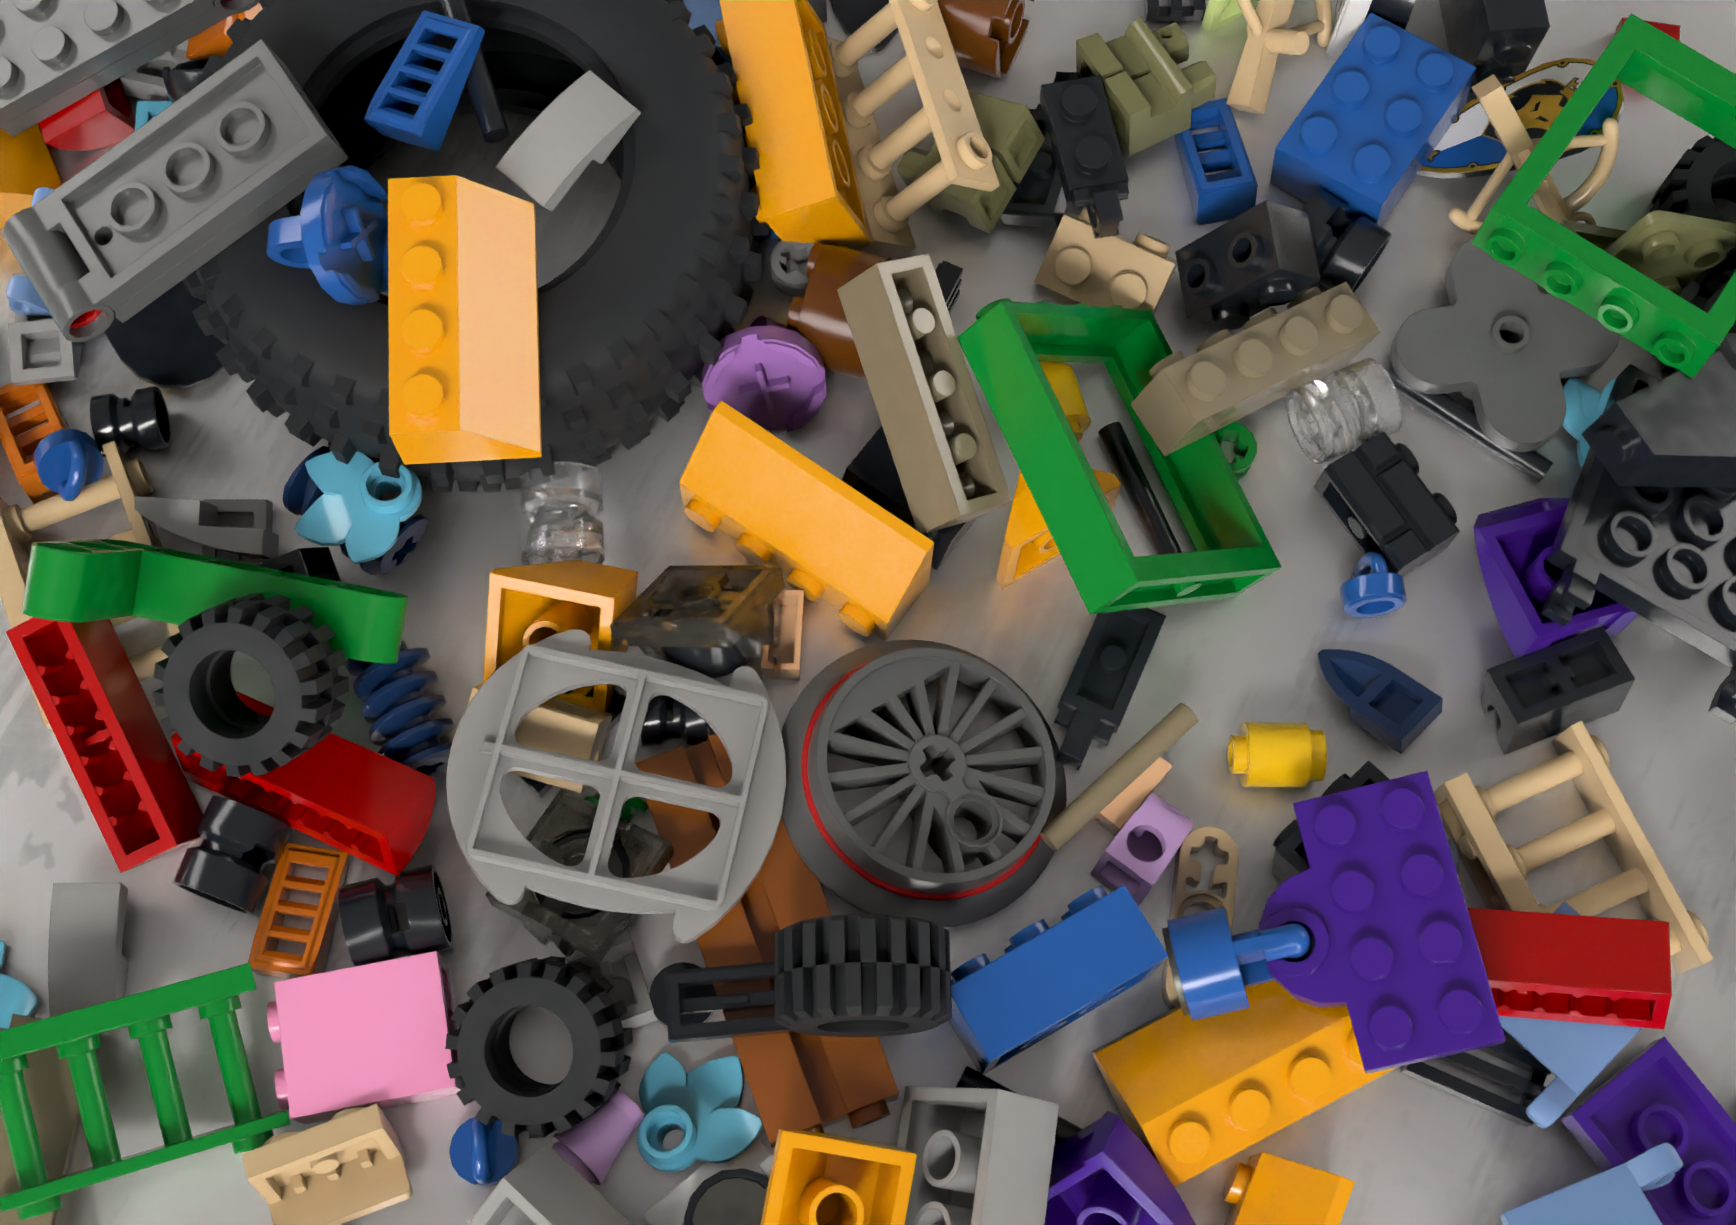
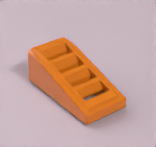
M12 383L0 387V440L18 482L32 503L35 504L59 493L51 491L42 484L34 464L33 453L39 442L47 435L61 429L70 428L48 383L14 386ZM40 400V405L8 418L7 414Z
M286 843L277 863L253 939L248 960L253 972L287 979L325 972L339 911V888L345 883L350 854L344 851ZM296 864L329 868L326 881L294 876ZM292 889L321 894L319 904L312 905L288 901L290 891ZM285 914L314 919L311 930L283 926ZM279 940L306 944L304 954L296 955L277 952Z

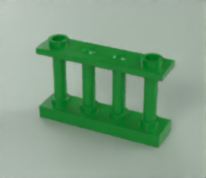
M250 963L1 1030L0 1111L19 1189L0 1195V1211L5 1212L16 1208L19 1221L63 1208L60 1194L228 1143H232L234 1154L262 1147L269 1138L274 1136L273 1129L290 1125L288 1111H276L261 1115L235 1010L242 1008L239 995L256 990ZM197 1007L200 1020L208 1018L234 1124L192 1136L166 1029L173 1028L170 1014ZM128 1027L130 1039L138 1038L164 1145L122 1158L95 1049L102 1048L99 1034ZM56 1046L58 1058L67 1059L93 1167L49 1180L22 1070L30 1068L26 1054Z

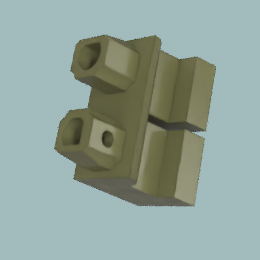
M1139 17L1127 27L1124 36L1104 42L1098 33L1076 40V72H1079L1080 78L1101 76L1118 142L1128 156L1190 129L1192 109L1215 98L1216 75L1206 61H1199L1182 69L1177 66V64L1188 60L1189 44L1185 33L1176 22L1151 31L1142 17Z
M968 91L983 137L991 148L992 164L1000 186L989 192L951 184L928 201L934 212L942 213L946 209L965 216L972 227L991 234L1017 189L1013 182L1020 184L1042 146L1045 137L1026 105ZM936 142L929 152L912 148L904 154L897 166V171L907 186L941 161Z

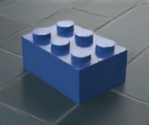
M1370 13L1277 144L1270 183L1306 203L1319 188H1322L1349 206V218L1355 220L1365 216L1382 227L1464 107L1476 67L1393 23Z
M1102 885L1097 886L1068 904L1069 911L1061 916L1062 921L1049 928L1045 920L1041 919L1009 939L1011 945L1004 950L1005 954L990 962L986 953H983L951 972L952 1019L949 1022L978 1072L983 1075L1147 979L1169 957L1125 885L1109 894L1106 893Z

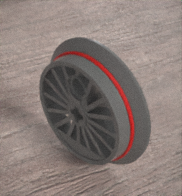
M913 639L880 642L852 651L825 667L803 689L791 707L781 730L786 760V788L781 818L788 836L801 859L822 884L841 900L866 914L910 916L928 920L944 928H953L977 922L1005 909L1020 898L1046 869L1055 851L1042 840L1039 834L1048 823L1066 808L1067 792L1064 766L1056 761L1059 752L1058 744L1039 708L1013 679L996 666L966 650L943 643ZM941 676L932 721L925 685ZM958 680L978 692L948 734ZM905 696L907 697L910 714L900 701ZM988 699L1006 715L1004 719L958 745V742ZM881 711L888 723L877 716L876 713ZM854 726L876 743L841 733ZM1015 729L1025 747L1022 749L975 754ZM827 753L873 764L878 767L828 773ZM1030 767L1032 784L987 772ZM932 769L936 774L926 777L922 772ZM891 784L888 788L846 813L842 812L833 793L836 791ZM991 796L1031 806L1027 822L995 801ZM899 799L901 803L871 845L867 843L853 826ZM910 815L913 820V827L906 864L902 865L888 858L882 852L907 816ZM954 817H962L969 820L976 829L977 840H971L962 836L955 827ZM1001 833L1016 843L1005 856H1003L994 842ZM927 843L942 860L944 873L922 871ZM977 858L984 866L970 871H965L964 865L974 862Z

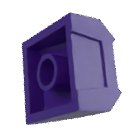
M1539 498L1478 515L1473 526L1477 554L1487 592L1502 633L1515 659L1601 626L1604 627L1611 638L1622 632L1639 615L1598 590H1595L1591 605L1585 610L1576 606L1570 621L1564 626L1541 614L1548 594L1563 574V570L1549 563L1547 559L1570 498Z
M1107 1111L1097 1121L1059 1145L1054 1146L1044 1225H1196L1182 1198L1162 1167L1142 1141L1118 1115Z

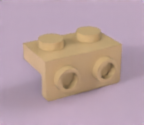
M1083 207L1080 216L1072 213L1063 215L1034 282L1080 303H1086L1088 306L1111 307L1121 305L1123 308L1151 310L1154 315L1168 282L1178 266L1177 260L1168 256L1171 245L1142 232H1138L1135 241L1122 235L1094 239L1087 208Z
M377 1103L368 1107H351L341 1110L333 1115L330 1121L302 1132L277 1134L269 1138L262 1147L242 1154L247 1180L268 1203L273 1225H341L407 1200L413 1194L399 1136Z

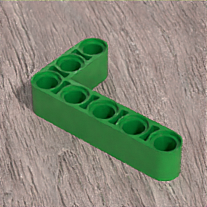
M86 539L32 543L22 613L36 618L62 622H89L135 616L181 625L188 618L234 598L239 599L248 594L264 593V597L267 599L278 594L291 598L290 610L306 605L316 612L311 622L317 628L326 623L335 634L334 637L328 640L333 651L343 649L345 658L395 664L398 663L409 597L396 592L142 543L114 539Z

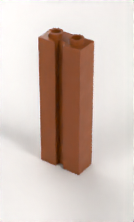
M716 733L709 735L708 741L686 749L682 745L635 762L636 766L644 772L712 787L726 786L732 778V766L729 756ZM646 799L671 869L695 857L716 837L720 828V821L715 814ZM782 818L773 846L758 876L740 901L713 928L696 939L706 967L774 962L775 933L796 922L832 916L819 879L810 871L799 856L788 836ZM775 979L713 984L717 996L775 991ZM775 1006L722 1012L726 1021L774 1017ZM790 1032L732 1038L771 1148L776 1145L779 1129L825 1133L823 1128L848 1118L852 1129H856L889 1116L890 1111L887 1103L898 1099L899 1091L878 1036L833 1037Z

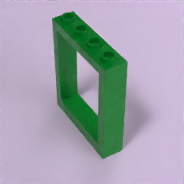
M1631 13L1493 205L1472 244L1488 253L1495 261L1508 265L1544 287L1554 297L1565 300L1593 317L1608 330L1619 333L1655 355L1665 365L1676 368L1693 379L1720 346L1736 321V269L1708 313L1528 205L1530 199L1615 79L1736 149V74Z
M1003 298L981 308L976 314L977 321L957 337L1089 614L1235 598L1282 568L1214 433L1164 456L1130 405L1153 379L1149 374L1150 369L1165 357L1173 354L1151 310L1123 308L1121 305L1096 307L1088 306L1086 303L1062 305L1050 304L1049 301H1039L1036 303L1012 302L1011 299ZM1039 362L1104 363L1197 549L1196 552L1134 557Z

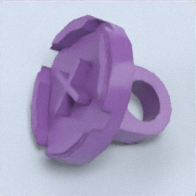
M762 315L757 317L749 327L729 334L720 341L722 353L716 365L704 364L702 388L710 413L712 414L715 407L722 400L770 433L771 430H780L787 427V433L801 428L819 412L826 397L825 364L815 345L796 331L788 330L787 326Z

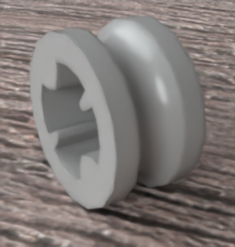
M781 240L773 248L770 256L772 281L775 287L784 295L790 297L805 295L809 281L807 274L802 275L797 270L787 274V260L793 258L799 264L808 260L812 246L815 243L783 242Z

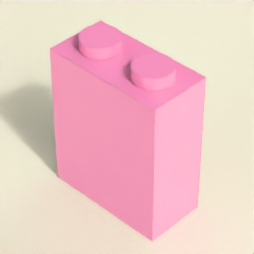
M437 951L274 982L276 1001L267 1004V1022L272 1041L274 1043L281 1042L284 1068L278 1069L275 1072V1090L281 1110H289L290 1119L303 1124L330 1120L339 1111L351 1107H368L377 1103L382 1110L457 1095V1092L465 1088L461 1076L450 1079L446 1065L458 1059L457 1050L445 1049L447 1033L457 1030L456 1021L451 1019L454 1014V1004L448 962Z

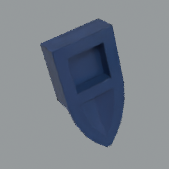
M1322 649L1318 653L1320 668L1325 680L1334 693L1350 707V720L1400 754L1442 713V697L1383 660L1360 652L1341 649Z

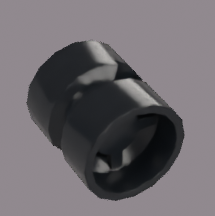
M1319 188L1301 209V211L1308 214L1320 275L1319 283L1331 289L1347 282L1355 293L1383 253L1392 237V233L1365 216L1355 220L1349 218V206L1322 188Z
M214 795L211 797L196 829L203 840L200 846L187 848L172 883L224 907L244 914L254 915L269 883V880L263 873L265 865L278 863L293 829L264 812Z
M434 864L402 871L398 876H395L393 883L390 885H385L376 877L340 886L338 896L340 917L346 945L354 966L397 959L400 951L408 950L412 955L452 949L453 934L448 905L439 873ZM405 901L410 929L400 931L394 903Z

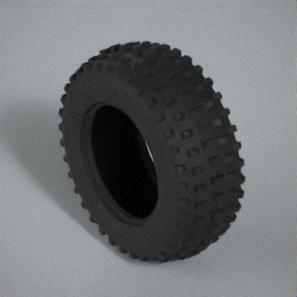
M258 0L263 9L252 20L244 18L242 21L237 18L226 32L233 42L224 57L218 55L210 56L203 69V75L206 78L210 77L262 39L287 66L349 157L338 167L352 165L367 170L381 154L399 141L382 136L364 121L370 102L423 10L443 15L438 0ZM465 0L473 24L481 26L485 31L480 46L502 111L538 117L563 91L589 70L641 111V114L606 158L619 175L621 185L614 208L604 228L594 243L574 264L562 274L538 288L542 457L403 464L389 435L388 296L380 293L378 298L381 299L367 304L352 306L335 301L321 288L311 269L282 265L267 256L269 224L281 218L299 216L305 191L182 280L186 289L193 297L206 301V303L193 310L192 313L205 336L213 334L226 344L215 354L230 376L238 373L240 378L246 383L255 380L246 390L254 405L263 413L268 410L276 418L287 411L290 415L285 422V426L289 433L312 447L324 438L328 441L330 451H332L336 460L349 464L355 453L359 451L369 457L374 463L379 462L378 467L382 475L400 478L399 468L402 464L410 468L417 475L421 486L431 487L432 485L434 491L450 493L454 480L458 483L459 491L476 492L478 482L481 481L483 491L491 493L501 492L503 482L506 490L523 488V477L531 476L535 487L550 483V476L553 481L567 478L566 466L578 463L583 472L588 471L611 459L609 448L621 442L627 450L640 444L644 438L651 434L650 421L655 416L659 415L666 422L674 418L679 413L680 407L685 403L684 398L691 393L690 383L702 389L704 364L716 365L722 353L720 341L725 336L736 332L730 323L741 325L754 292L746 280L760 282L763 272L762 246L753 236L769 235V225L766 222L759 223L755 217L758 213L759 198L756 193L751 192L752 186H756L754 170L760 169L757 149L747 147L744 136L746 134L745 127L753 123L750 109L747 103L735 105L731 94L738 78L729 62L718 65L720 63V52L715 47L716 41L704 24L695 29L689 27L688 24L692 13L686 8L683 0ZM436 33L432 45L452 50L453 45L450 37ZM427 57L423 67L440 71L445 62ZM418 80L415 90L427 93L432 84ZM466 84L453 116L474 113ZM409 103L406 113L415 115L419 106Z

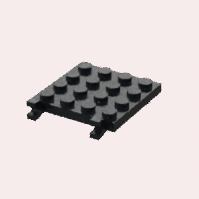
M1630 363L1616 377L1604 412L1615 402L1660 380ZM1590 447L1547 559L1549 563L1563 570V574L1548 594L1541 614L1564 626L1570 621L1576 606L1585 610L1591 605L1595 590H1598L1730 667V674L1717 689L1709 712L1730 724L1736 721V488L1618 486Z

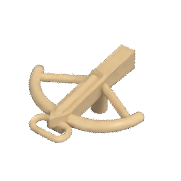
M1236 0L1248 23L1246 28L1248 37L1226 104L1242 112L1265 114L1278 53L1290 55L1305 54L1310 44L1308 35L1317 33L1318 45L1322 47L1328 45L1333 27L1331 0H1314L1317 21L1288 29L1285 28L1295 0H1259L1256 11L1250 0Z
M1494 74L1471 88L1490 120L1495 135L1507 153L1467 213L1455 207L1448 214L1449 219L1455 225L1475 236L1484 222L1477 218L1513 165L1518 172L1541 140V138L1530 139L1503 86ZM1614 118L1605 119L1602 123L1603 134L1578 135L1573 138L1566 149L1601 147L1598 161L1582 185L1564 199L1560 195L1550 174H1548L1532 197L1539 212L1559 224L1566 220L1572 222L1584 221L1586 224L1597 226L1591 214L1576 211L1586 205L1598 193L1612 171L1619 146L1617 120Z

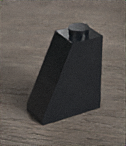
M1718 351L1712 354L1693 379L1678 371L1615 402L1581 435L1618 486L1736 488V371L1724 355Z

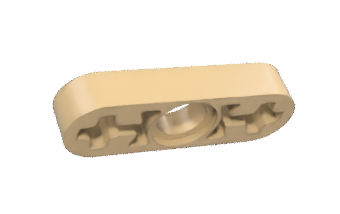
M1210 826L1197 828L1187 835L1177 850L1169 920L1183 917L1184 911L1193 905L1206 906L1211 910L1224 907L1232 933L1239 851L1233 838L1224 830ZM1204 843L1213 845V855L1223 858L1224 864L1216 865L1211 871L1208 890L1221 888L1222 897L1209 891L1185 892V884L1196 888L1200 883L1201 862L1191 859L1190 853H1197ZM1167 958L1164 961L1161 991L1165 1005L1169 1010L1178 1007L1180 1002Z

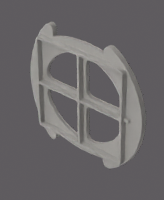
M571 629L524 647L520 653L513 656L497 669L473 697L458 724L450 749L446 778L447 803L453 831L460 850L479 881L498 901L506 905L517 904L522 900L527 888L563 902L604 911L632 914L675 913L672 923V934L677 941L690 943L713 928L740 901L758 876L773 846L782 816L786 788L785 748L780 723L766 687L757 672L749 666H741L735 669L731 677L730 686L728 687L704 674L671 662L624 652L591 650L590 636L583 630ZM600 684H615L622 687L626 692V699L613 749L606 760L593 761L528 747L520 744L515 738L521 721L539 705L559 694L580 687ZM665 695L683 703L696 712L714 730L721 740L732 766V778L726 786L712 787L644 772L636 766L635 757L648 706L654 697ZM522 771L587 785L598 791L600 799L585 856L581 863L576 866L562 865L536 849L521 834L511 820L501 795L502 780L508 772ZM642 797L713 813L719 818L720 828L711 843L695 857L677 867L654 875L634 878L616 877L608 869L622 808L629 798Z

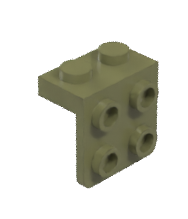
M1662 210L1646 214L1628 231L1566 220L1560 223L1678 296L1681 295L1682 289L1703 271L1719 264L1725 258L1726 252L1736 245L1735 223Z

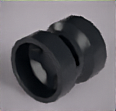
M158 387L136 389L130 401L128 398H119L115 394L92 396L89 409L94 439L103 457H106L102 445L115 441L124 454L127 453L130 447L137 446L138 443L147 450L170 447V420L164 397Z
M659 695L654 697L649 703L641 734L642 747H662L668 740H682L687 746H694L708 741L709 725L696 712L683 703L669 696ZM670 708H673V721H670Z

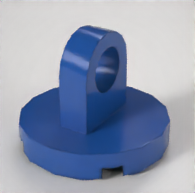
M352 165L331 168L316 173L305 189L300 215L274 220L269 224L267 256L282 265L311 269L321 288L337 302L353 306L373 303L381 299L378 298L380 297L379 294L388 291V217H386L384 207L380 202L388 200L384 188L367 170Z

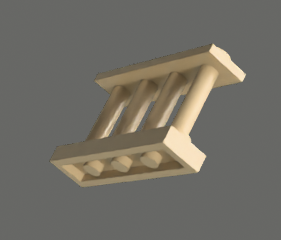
M888 0L889 3L846 40L840 41L827 37L871 240L869 243L860 246L856 245L857 250L902 259L916 248L908 217L948 186L955 184L989 192L1000 186L992 164V151L983 137L938 5V0ZM898 28L906 55L864 88L858 70V60ZM915 80L924 107L881 141L874 119V112ZM932 132L941 161L898 193L891 171V164Z
M115 441L102 445L112 474L84 486L80 495L74 501H64L58 494L21 509L18 504L9 506L0 497V598L11 629L33 618L22 613L30 559L24 542L32 539V532L121 498L132 529L106 539L130 541L163 548L155 524L134 509L135 496L145 497V495L153 492L148 473L138 457L129 460ZM138 617L112 618L110 621L113 627ZM166 623L171 636L180 632L178 629L179 625ZM164 644L128 658L139 681L152 677L156 662L168 658L161 650ZM31 686L43 724L46 728L53 732L47 720V717L37 699V696Z
M1582 721L1569 726L1551 741L1558 754L1557 757L1486 789L1474 786L1466 772L1444 782L1434 791L1443 827L1448 837L1454 841L1458 856L1486 909L1553 913L1565 901L1580 915L1595 916L1636 897L1648 920L1669 922L1671 962L1678 974L1713 960L1707 948L1709 940L1704 925L1693 912L1686 910L1609 771L1610 759L1604 745L1595 735H1589ZM1572 779L1590 812L1589 815L1517 848L1510 844H1505L1494 824L1496 813ZM1604 838L1622 871L1621 874L1548 908L1543 904H1537L1525 882L1529 871Z

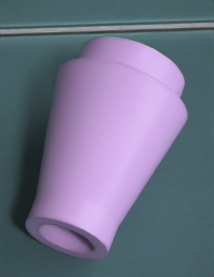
M617 1089L612 1097L604 1102L595 1113L574 1127L552 1136L551 1139L554 1143L552 1148L591 1185L595 1183L600 1186L633 1131L642 1122L645 1115L631 1098Z

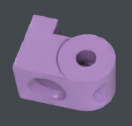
M1152 791L1104 851L1090 874L1113 891L1125 885L1139 907L1189 834L1195 822Z

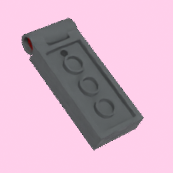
M0 0V128L14 137L229 16L250 10L259 1Z
M260 39L35 205L23 209L10 217L2 229V236L66 340L85 342L104 333L112 324L114 316L122 323L130 319L304 192L316 173L336 168L349 159V157L284 62Z

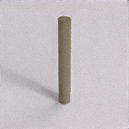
M1179 703L1048 823L1039 834L1042 840L1053 851H1059L1198 722L1194 712L1185 704Z

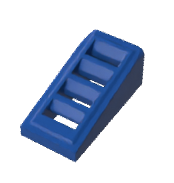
M423 10L375 92L364 121L382 136L439 152L485 34L484 29L478 25ZM436 33L458 39L453 49L449 50L432 45ZM426 58L445 63L440 71H435L423 67ZM418 80L432 84L427 93L415 90ZM409 103L419 106L415 115L406 113Z
M1227 98L1208 101L1192 109L1191 128L1174 135L1192 209L1197 223L1201 225L1231 220L1256 205L1258 184L1231 107L1226 104ZM1219 126L1220 128L1217 131L1191 134V130ZM1223 147L1225 148V149H1221V150L1210 151V152H1205V153H1199V154H1198V152H1201V151L1212 150V149L1223 148ZM1230 169V171L1205 175V173Z

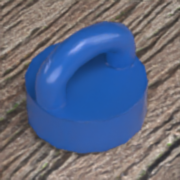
M61 429L53 432L41 440L34 451V464L42 484L51 491L59 493L64 501H74L80 495L82 488L98 481L103 472L104 460L95 439L80 430Z
M1374 551L1364 554L1358 560L1352 579L1343 583L1339 588L1343 610L1353 617L1366 618L1386 615L1400 609L1407 601L1402 576L1396 573H1389L1385 558Z
M470 1118L459 1126L452 1137L449 1150L451 1164L458 1175L471 1184L481 1186L498 1184L519 1163L521 1152L518 1136L513 1137L500 1133L503 1122L499 1120L486 1126L477 1118Z

